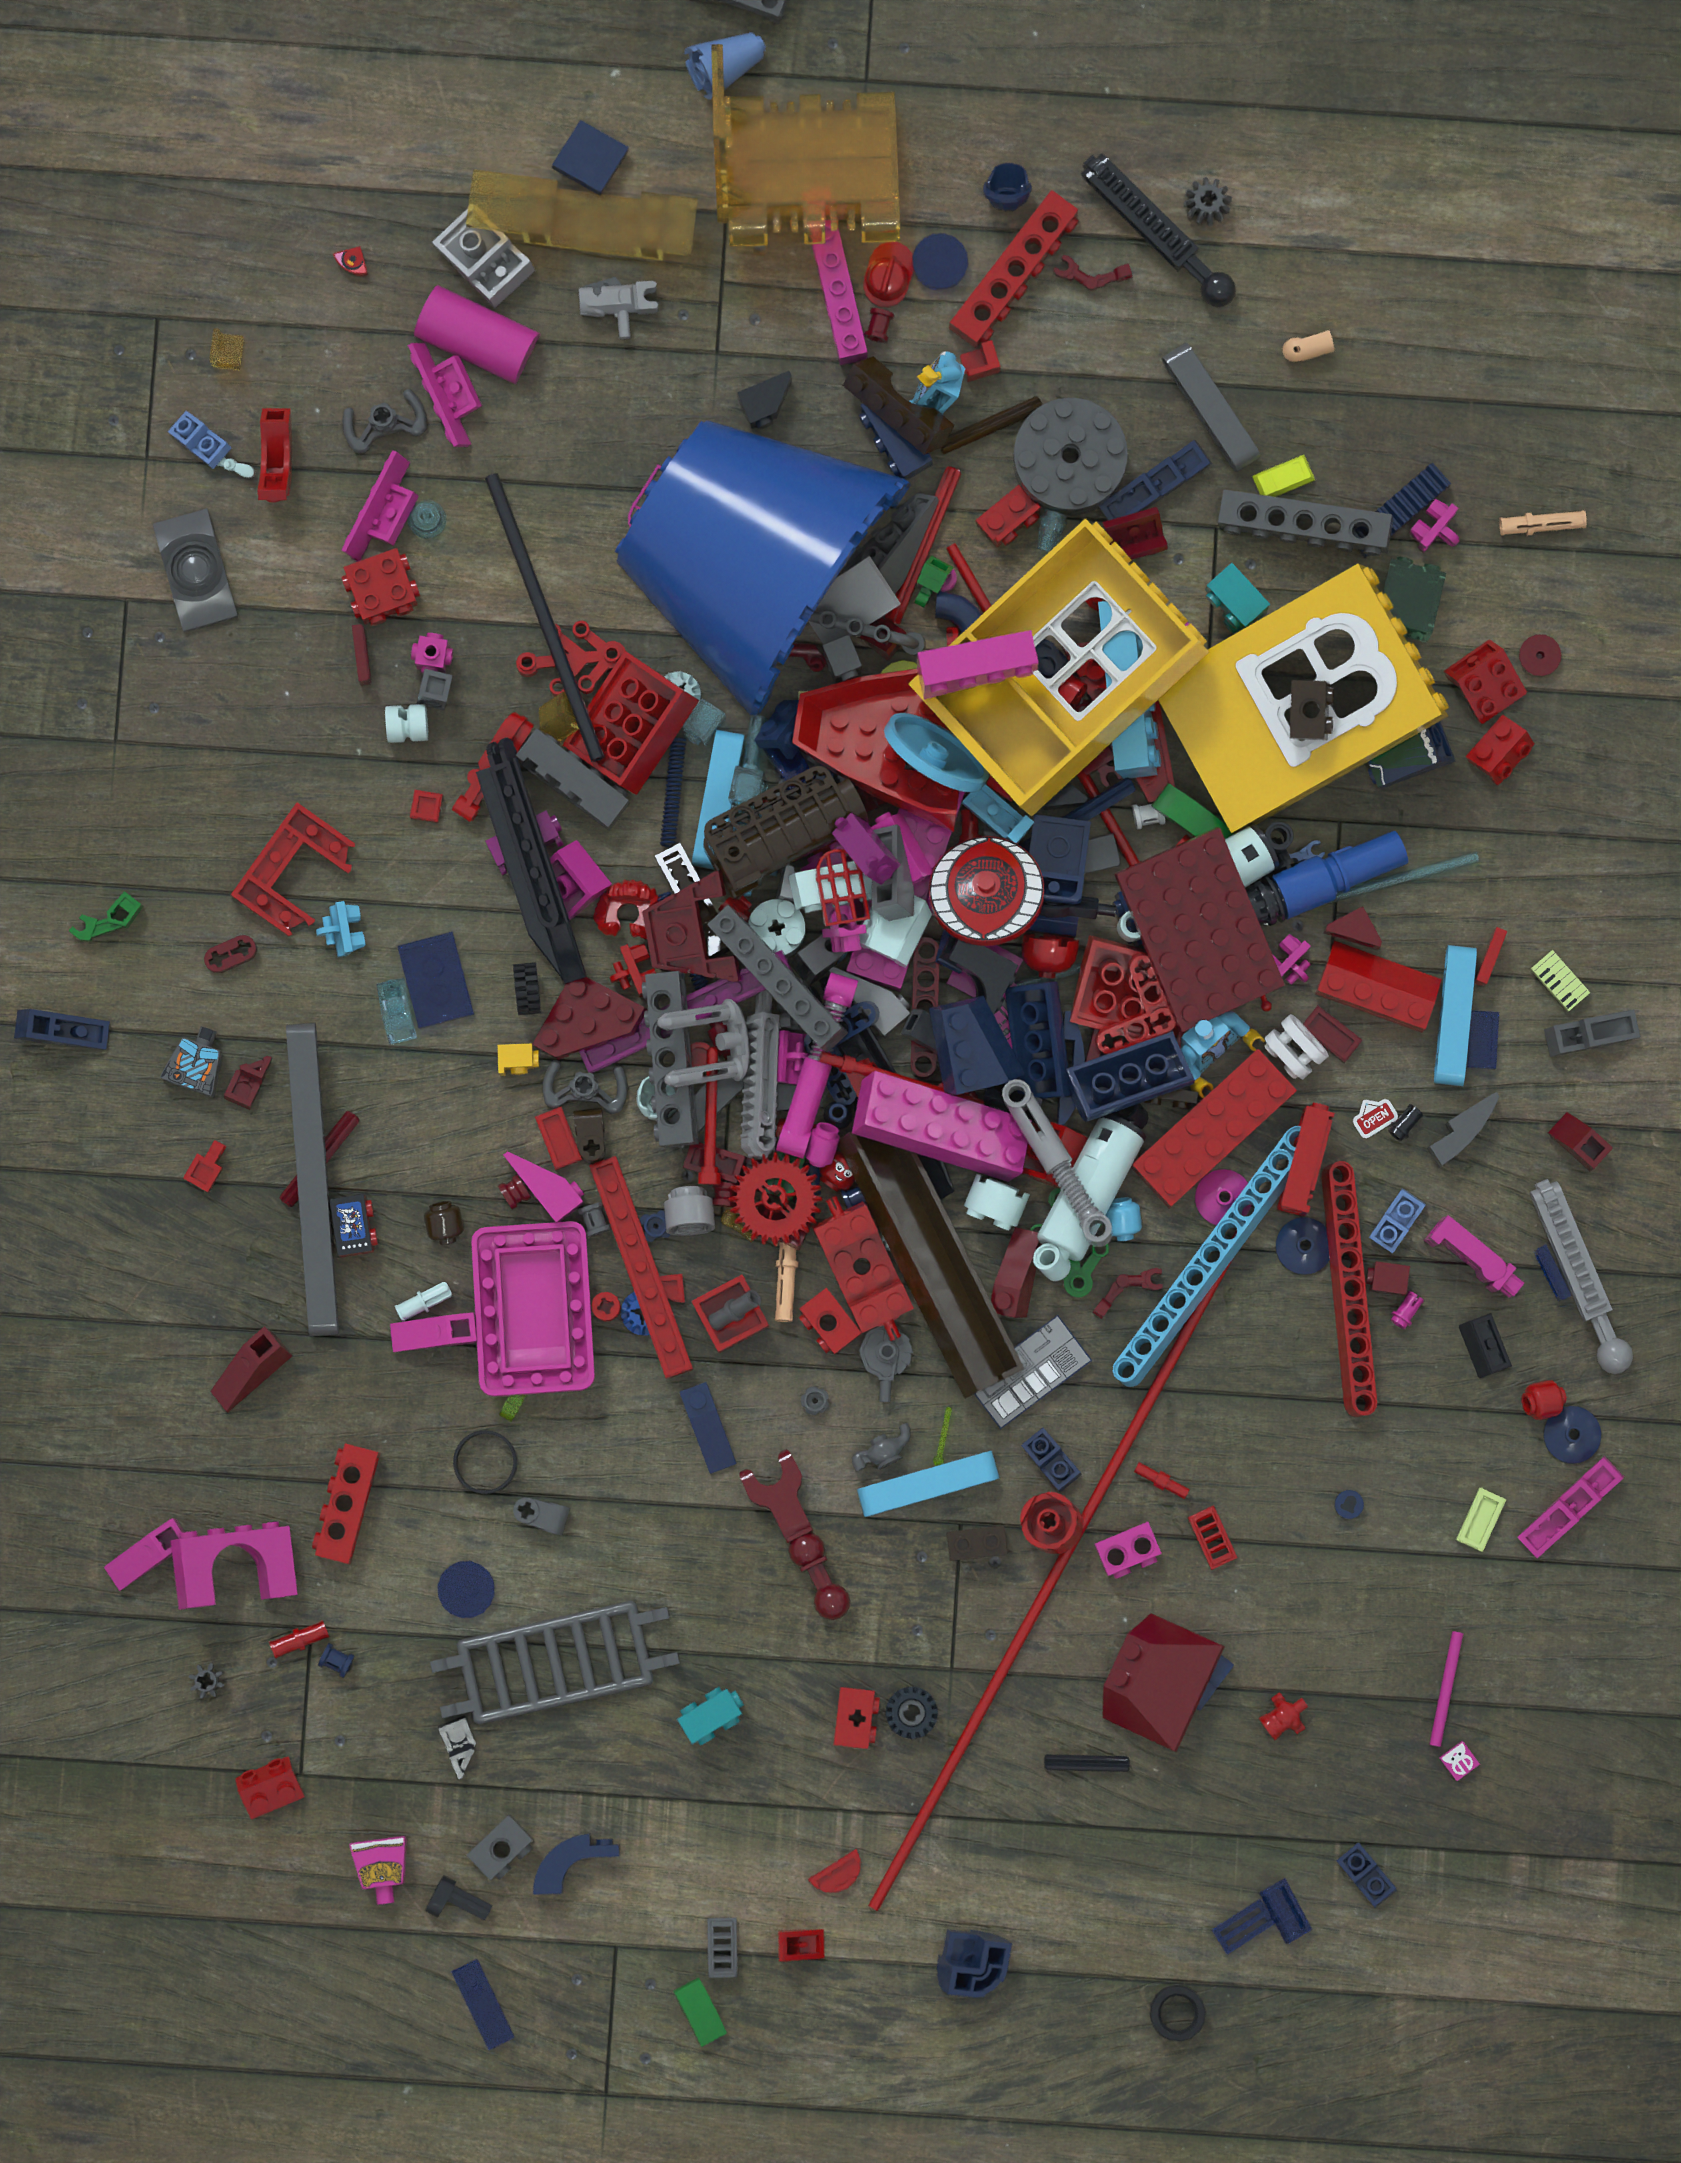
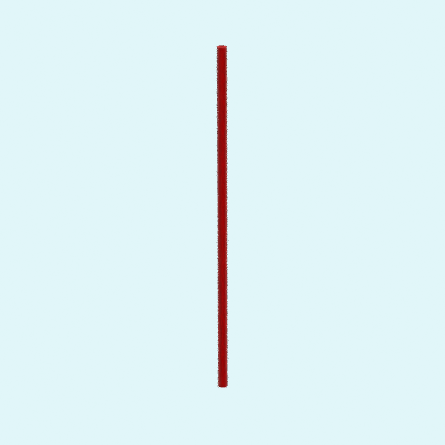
M954 543L947 547L946 550L981 611L984 613L992 605L958 546ZM1083 770L1080 771L1077 777L1090 799L1099 795L1100 792L1091 776L1085 775ZM1108 808L1101 812L1099 815L1110 834L1113 833L1115 842L1129 867L1139 863V859L1110 809Z

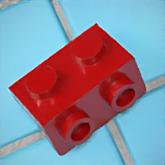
M1502 715L1466 755V758L1471 764L1489 775L1493 783L1499 785L1511 775L1514 767L1522 758H1525L1530 753L1534 742L1525 729Z
M288 1756L282 1759H274L256 1770H248L235 1779L238 1793L251 1820L305 1797Z

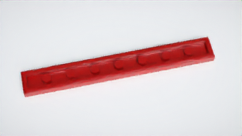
M613 1156L591 1164L589 1167L665 1378L669 1379L693 1370L617 1157Z

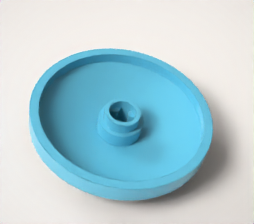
M908 713L894 714L884 728L885 737L897 754L930 779L964 792H977L986 783L989 772L949 730L932 723L928 719Z

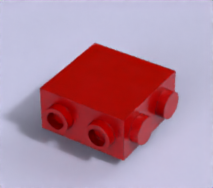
M397 548L343 567L346 575L341 576L346 592L352 591L355 601L351 603L356 619L362 617L364 624L378 625L385 622L387 616L397 613V616H403L411 613L413 607L418 606L415 598L420 596L415 580L409 582L406 571L411 570L406 555H399Z

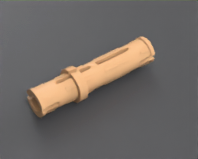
M1584 510L1542 515L1525 513L1524 516L1500 517L1499 519L1501 536L1526 533L1528 536L1533 535L1534 532L1584 529L1587 526L1586 512Z
M779 1242V1259L776 1260L778 1282L775 1321L793 1322L795 1269L798 1268L796 1249Z

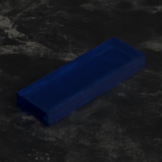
M478 1958L451 1971L488 2050L515 2038Z

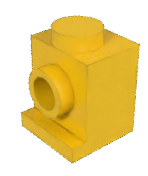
M532 1043L497 1045L498 1073L500 1076H506V1070H511L512 1075L528 1074V1069L539 1067V1050H533Z

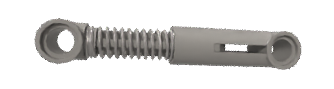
M1022 1080L1009 1081L1004 1086L1002 1093L1005 1105L1046 1173L1053 1174V1178H1056L1055 1182L1059 1183L1058 1186L1061 1187V1191H1064L1063 1195L1069 1200L1068 1204H1072L1071 1208L1074 1209V1213H1077L1076 1217H1079V1225L1084 1232L1086 1240L1095 1247H1102L1108 1244L1113 1237L1111 1222L1102 1211H1098L1099 1209L1093 1206L1095 1202L1091 1203L1092 1198H1088L1089 1194L1085 1193L1087 1189H1083L1084 1185L1080 1184L1082 1181H1078L1079 1176H1075L1077 1172H1073V1167L1070 1168L1071 1156L1029 1086ZM1017 1090L1025 1093V1097L1021 1102L1011 1101L1010 1095ZM1029 1110L1041 1131H1035L1025 1111ZM1095 1224H1102L1106 1227V1231L1102 1236H1093L1090 1233L1091 1227Z

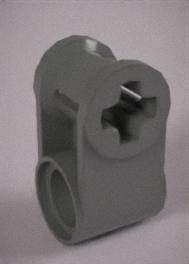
M526 1497L519 1499L513 1508L514 1516L518 1521L561 1536L563 1535L570 1508ZM526 1502H530L531 1508L535 1510L534 1515H528L527 1519L522 1518V1513L518 1511L519 1505L524 1506Z

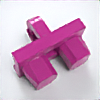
M1435 499L1426 510V513L1437 521L1435 525L1430 528L1419 519L1409 532L1420 543L1417 548L1425 552L1437 536L1448 545L1456 546L1459 543V537L1446 525L1459 508L1454 504L1448 507L1445 503Z
M839 906L840 913L845 915L846 920L852 919L851 908ZM835 908L830 912V923L837 922ZM851 922L847 926H843V928H839V925H833L830 928L822 929L823 938L831 937L832 952L861 950L859 934L867 933L866 925H857L856 922Z

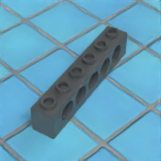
M1224 489L1218 524L1220 529H1224V533L1231 535H1240L1241 532L1252 533L1251 536L1258 539H1268L1269 536L1280 537L1279 540L1285 543L1295 544L1297 540L1307 541V545L1312 547L1324 548V545L1327 544L1336 546V550L1343 552H1352V549L1364 550L1363 553L1366 555L1380 556L1381 553L1388 554L1393 517L1392 514ZM1253 510L1257 513L1253 521L1246 522L1242 520L1244 512ZM1276 514H1281L1285 517L1284 522L1279 526L1270 524L1271 517ZM1308 518L1313 521L1312 526L1307 530H1301L1297 527L1302 519ZM1330 523H1338L1341 526L1340 531L1336 534H1329L1325 530ZM1358 527H1366L1369 533L1365 538L1360 539L1353 535L1354 531Z
M727 905L707 924L821 1049L829 1052L848 1034L845 1028L735 909Z
M680 971L646 974V982H642V994L648 1003V1010L644 1012L646 1027H650V1039H647V1052L649 1056H652L653 1067L649 1068V1079L651 1085L654 1084L655 1096L651 1098L653 1113H657V1124L654 1125L655 1141H659V1146L665 1148L699 1144L694 1084L678 1087L674 1095L668 1096L666 1093L667 1085L664 1081L665 1076L673 1070L693 1067L689 1027L673 1029L672 1035L667 1039H663L661 1036L662 1028L657 1024L658 1018L665 1013L688 1010L685 974ZM668 995L670 1006L666 1010H660L659 1000L663 996ZM673 1052L675 1055L674 1064L670 1067H665L663 1063L664 1056L667 1053ZM677 1109L680 1113V1119L677 1123L670 1124L668 1115L672 1110Z

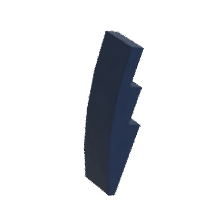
M1193 440L1173 456L1167 457L1147 473L1141 474L1099 507L1108 520L1146 510L1211 465L1212 462L1198 442Z

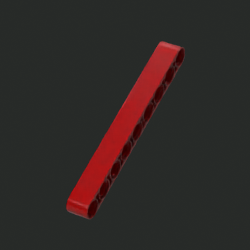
M1339 1161L1327 1165L1322 1171L1321 1179L1344 1407L1349 1415L1361 1417L1370 1415L1375 1411L1377 1395L1355 1177L1352 1166L1345 1161ZM1334 1168L1342 1172L1341 1182H1337L1334 1179ZM1338 1196L1345 1201V1209L1343 1211L1339 1210L1336 1206ZM1340 1225L1347 1228V1239H1343L1339 1235ZM1344 1253L1351 1258L1349 1268L1342 1264L1341 1258ZM1346 1282L1351 1283L1354 1287L1352 1296H1348L1345 1293L1344 1285ZM1350 1310L1357 1316L1355 1325L1350 1324L1347 1319V1314ZM1352 1339L1357 1340L1360 1345V1350L1357 1354L1350 1348ZM1356 1367L1363 1374L1360 1382H1357L1353 1377V1371ZM1358 1396L1365 1400L1366 1404L1363 1411L1359 1410L1356 1406Z

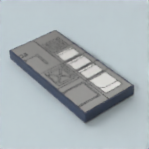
M1059 1315L1055 1316L1014 1347L1025 1368L1024 1370L974 1394L1000 1430L1092 1361Z

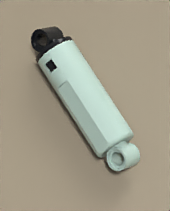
M1275 822L1262 832L1257 825L1251 823L1225 839L1244 887L1249 886L1279 867L1276 854L1286 850L1293 841V831L1288 824ZM1271 832H1280L1284 837L1283 844H1275L1271 840ZM1128 911L1119 919L1117 931L1123 940L1135 942L1140 939V935L1138 932L1132 933L1126 928V921L1133 919L1130 911Z
M1140 1103L1099 1117L1073 1166V1172H1077L1075 1176H1079L1078 1181H1082L1080 1184L1084 1185L1083 1189H1087L1085 1193L1089 1194L1088 1198H1092L1091 1203L1095 1202L1093 1206L1097 1207L1098 1211H1102L1104 1215H1106L1147 1137L1141 1129L1148 1122V1112ZM1060 1191L1037 1235V1239L1042 1245L1038 1247L1033 1256L1035 1266L1051 1281H1059L1065 1278L1071 1268L1069 1259L1081 1261L1090 1246L1079 1225L1080 1221L1079 1217H1076L1077 1213H1074V1209L1071 1208L1072 1204H1068L1069 1200L1063 1195L1064 1191ZM1095 1224L1091 1227L1090 1233L1095 1236L1101 1224Z

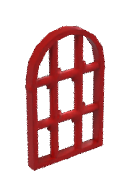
M833 849L826 852L816 865V882L825 927L870 919L863 872L856 863L857 870L850 871L846 860V855L849 857L850 855L844 849ZM831 853H841L844 872L835 873L832 869ZM826 857L829 874L820 875V866ZM858 874L861 894L854 895L849 875ZM843 876V879L846 880L848 896L839 897L834 878ZM828 879V882L830 881L833 898L824 900L821 880ZM854 899H863L866 917L857 918ZM848 900L852 919L842 921L839 902ZM832 903L835 906L837 922H828L825 904Z

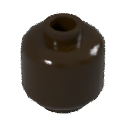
M442 1201L429 1205V1210L424 1214L428 1237L431 1240H439L440 1245L456 1242V1237L464 1231L460 1208L452 1205L451 1201Z

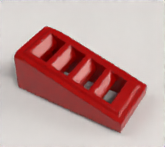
M1214 1505L1187 1517L1211 1570L1237 1558ZM1212 1517L1213 1522L1201 1528L1198 1527V1522ZM1214 1527L1217 1528V1533L1203 1538L1202 1533ZM1220 1537L1222 1538L1223 1543L1208 1549L1207 1543ZM1224 1548L1227 1549V1554L1213 1560L1211 1554Z

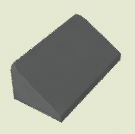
M1113 833L1089 838L1084 874L1121 865Z

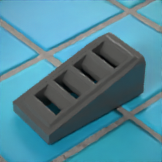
M736 1917L707 1918L708 1978L737 1977ZM714 1927H731V1932L714 1933ZM731 1938V1944H714V1939ZM731 1950V1956H714V1951ZM731 1962V1968H714V1963Z

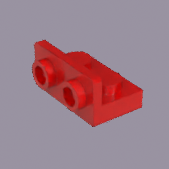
M1017 485L977 518L975 523L997 548L1002 543L1007 546L1018 537L1016 532L1024 525L1026 528H1029L1039 520L1038 514L1041 511V507L1038 503L1035 504L1020 485Z

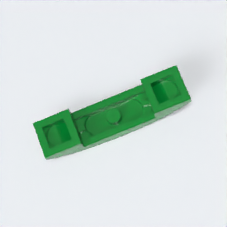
M1167 783L1151 805L1169 821L1176 823L1193 837L1216 827L1221 829L1224 839L1235 834L1231 833L1228 826L1210 811L1169 783Z

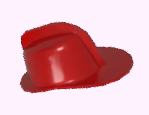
M889 241L880 244L874 249L866 270L863 286L867 298L873 304L879 307H891L904 299L914 270V258L907 246L899 242Z

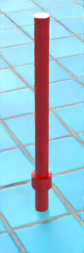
M821 1051L819 1055V1062L838 1067L839 1071L847 1074L854 1072L868 1076L872 1072L877 1071L944 1092L942 1087L857 1062L856 1058L848 1055L841 1057L825 1051ZM950 1094L982 1105L984 1104V1100L972 1096Z

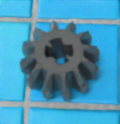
M1208 177L1203 178V186L1199 182L1194 181L1192 184L1194 190L1187 189L1185 193L1189 199L1184 201V207L1192 208L1188 212V217L1191 218L1198 215L1196 221L1198 225L1202 223L1204 218L1207 219V225L1212 226L1213 217L1221 223L1224 219L1223 214H1229L1231 209L1226 205L1232 202V197L1225 195L1228 187L1222 186L1218 188V179H1215L1213 185H1210ZM1204 197H1210V201L1214 200L1212 206H1205L1206 202L1202 204Z

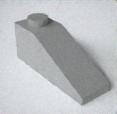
M832 967L829 970V974L833 972L859 980L853 999L856 1004L863 1001H871L877 1005L880 1012L879 1019L873 1026L883 1038L909 1018L910 1013L908 1009L911 1006L901 994L896 997L893 992L838 968ZM861 1008L863 1015L869 1020L870 1009L864 1010Z

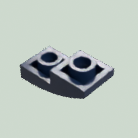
M1043 1427L1021 1445L1059 1493L1082 1475Z
M1359 1842L1337 1860V1863L1374 1908L1378 1907L1397 1891V1888Z

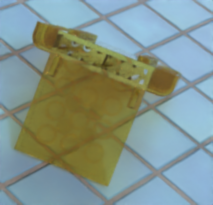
M712 44L713 138L718 224L729 223L730 247L768 245L767 222H774V233H780L782 222L790 221L792 232H798V221H804V244H826L825 220L831 221V231H837L839 228L838 220H847V228L855 230V219H861L862 243L900 241L895 92L856 93L857 110H851L850 100H844L843 110L839 111L834 110L833 100H826L827 111H821V94H800V112H794V101L786 105L787 112H778L777 102H770V113H764V96L725 97L723 44Z

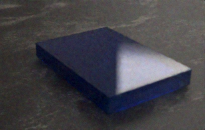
M453 932L397 946L419 1029L474 1015Z

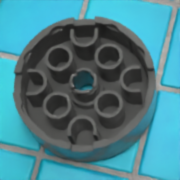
M1081 398L1056 399L1034 410L1019 429L1013 454L1014 473L1021 488L1043 510L1046 509L1063 516L1086 514L1098 509L1100 505L1118 490L1127 464V443L1119 423L1100 405ZM1065 452H1072L1077 455L1078 460L1074 463H1067L1062 459V456Z

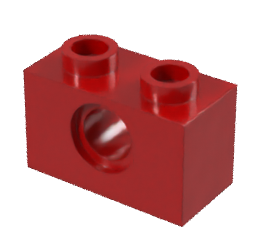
M827 1287L799 1308L802 1315L798 1318L808 1331L814 1328L820 1336L816 1341L826 1354L831 1350L836 1355L862 1334ZM826 1315L833 1316L837 1322L836 1327L832 1331L823 1330L820 1326L822 1317Z

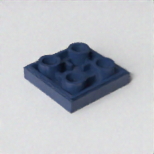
M580 120L553 162L552 169L601 196L627 155L629 147Z

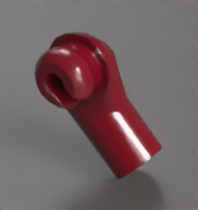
M793 643L794 647L788 657H802L813 672L823 670L826 660L816 645Z

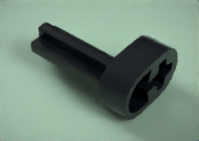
M443 1875L426 1906L425 1912L438 1918L446 1902H449L485 1921L493 1905L455 1886L457 1881Z

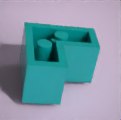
M1233 563L1229 564L1205 588V591L1208 593L1205 595L1207 600L1215 608L1220 606L1224 610L1222 616L1225 620L1223 624L1233 634L1262 619L1267 614L1270 603Z

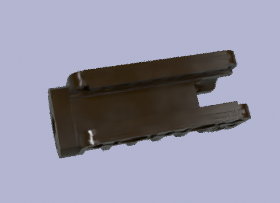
M814 766L710 819L704 828L703 849L714 870H722L725 889L734 900L761 886L762 878L836 841L837 839L832 832L837 828L835 822L838 818L843 817L846 819L850 813H853L869 823V819L862 800L849 778L836 784L832 775L825 767ZM817 773L819 777L824 775L826 778L823 780L813 779V774ZM795 786V788L785 792L788 787ZM745 812L744 814L734 819L737 813Z

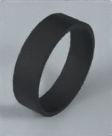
M481 1430L469 1434L458 1444L453 1457V1467L458 1480L467 1489L480 1494H491L502 1490L512 1481L517 1469V1455L507 1438L494 1431ZM481 1434H491L500 1437L507 1443L513 1455V1468L509 1478L501 1486L492 1490L472 1488L462 1479L458 1470L457 1461L462 1446L472 1437Z

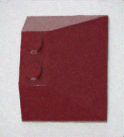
M1150 1613L1127 1634L1103 1686V1719L1177 1752L1225 1646Z

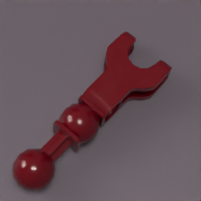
M785 1449L778 1455L783 1473L781 1479L776 1484L769 1486L760 1484L749 1469L739 1472L740 1479L751 1502L760 1507L768 1508L773 1513L787 1544H789L788 1552L790 1559L794 1564L801 1567L802 1573L808 1571L817 1590L814 1596V1606L817 1613L827 1620L840 1619L850 1608L849 1593L844 1587L832 1583L823 1565L824 1562L828 1561L827 1557L824 1556V1543L818 1535L813 1533V1529L797 1498L802 1484V1475L791 1453Z

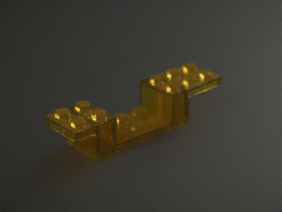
M473 169L466 227L522 234L524 243L664 261L665 253L691 256L698 198L642 191L641 199L604 194L600 196L596 193L559 189L558 180Z

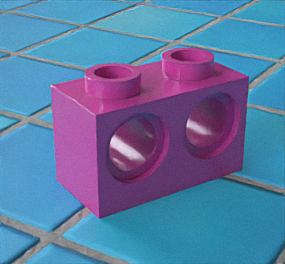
M1149 1522L1094 1544L1106 1575L1113 1574L1115 1579L1131 1573L1129 1567L1138 1563L1143 1568L1158 1562L1156 1556L1162 1554ZM1138 1538H1145L1150 1543V1549L1144 1555L1137 1553L1134 1549V1543ZM1112 1549H1119L1123 1553V1561L1118 1566L1110 1564L1107 1559V1555Z

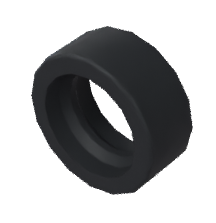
M1172 1985L1163 1988L1155 1995L1150 2006L1152 2025L1161 2036L1171 2041L1181 2042L1191 2039L1200 2032L1205 2022L1206 2011L1203 2001L1195 1991L1186 1986ZM1173 1996L1185 1997L1193 2004L1195 2010L1191 2025L1179 2031L1166 2027L1160 2015L1163 2003Z

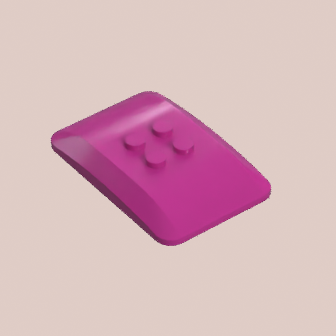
M567 1221L494 1226L478 1229L473 1234L471 1243L478 1372L481 1390L488 1396L498 1397L588 1389L594 1382L595 1373L587 1239L584 1227L577 1222Z

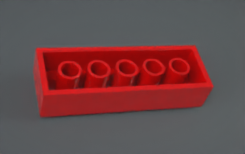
M1257 1049L1132 1164L1131 1169L1170 1209L1293 1096L1297 1090L1268 1058Z

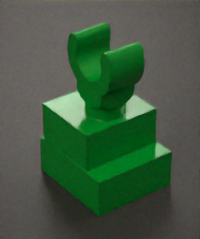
M931 555L925 562L917 580V583L923 586L914 603L925 608L933 591L939 593L954 567Z

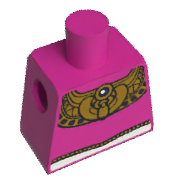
M407 1836L350 1843V1850L362 1889L375 1888L377 1905L393 1903L392 1885L405 1883Z

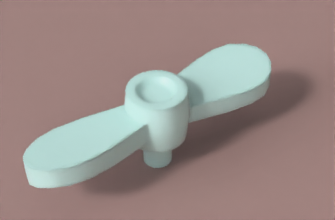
M223 457L217 464V466H223L228 471H235L243 477L252 478L255 475L253 467L237 463L234 459Z

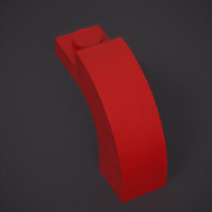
M262 408L260 419L261 471L258 484V500L278 502L280 500H287V496L290 495L292 471L291 408Z

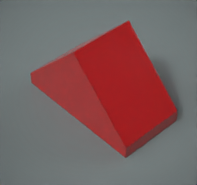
M824 1929L778 1931L779 1961L824 1958Z

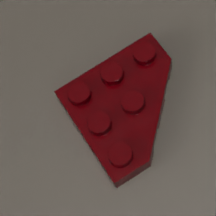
M588 977L566 983L532 1045L559 1060L568 1057L569 1054L581 1050L587 1051L605 1045L608 1041L634 1035L647 1009Z

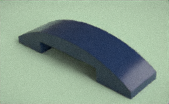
M1065 1011L1063 1013L1065 1042L1073 1043L1072 1066L1085 1062L1083 1040L1078 1024L1070 1022L1071 1011ZM1071 1095L1070 1097L1058 1098L1057 1124L1065 1125L1076 1107Z

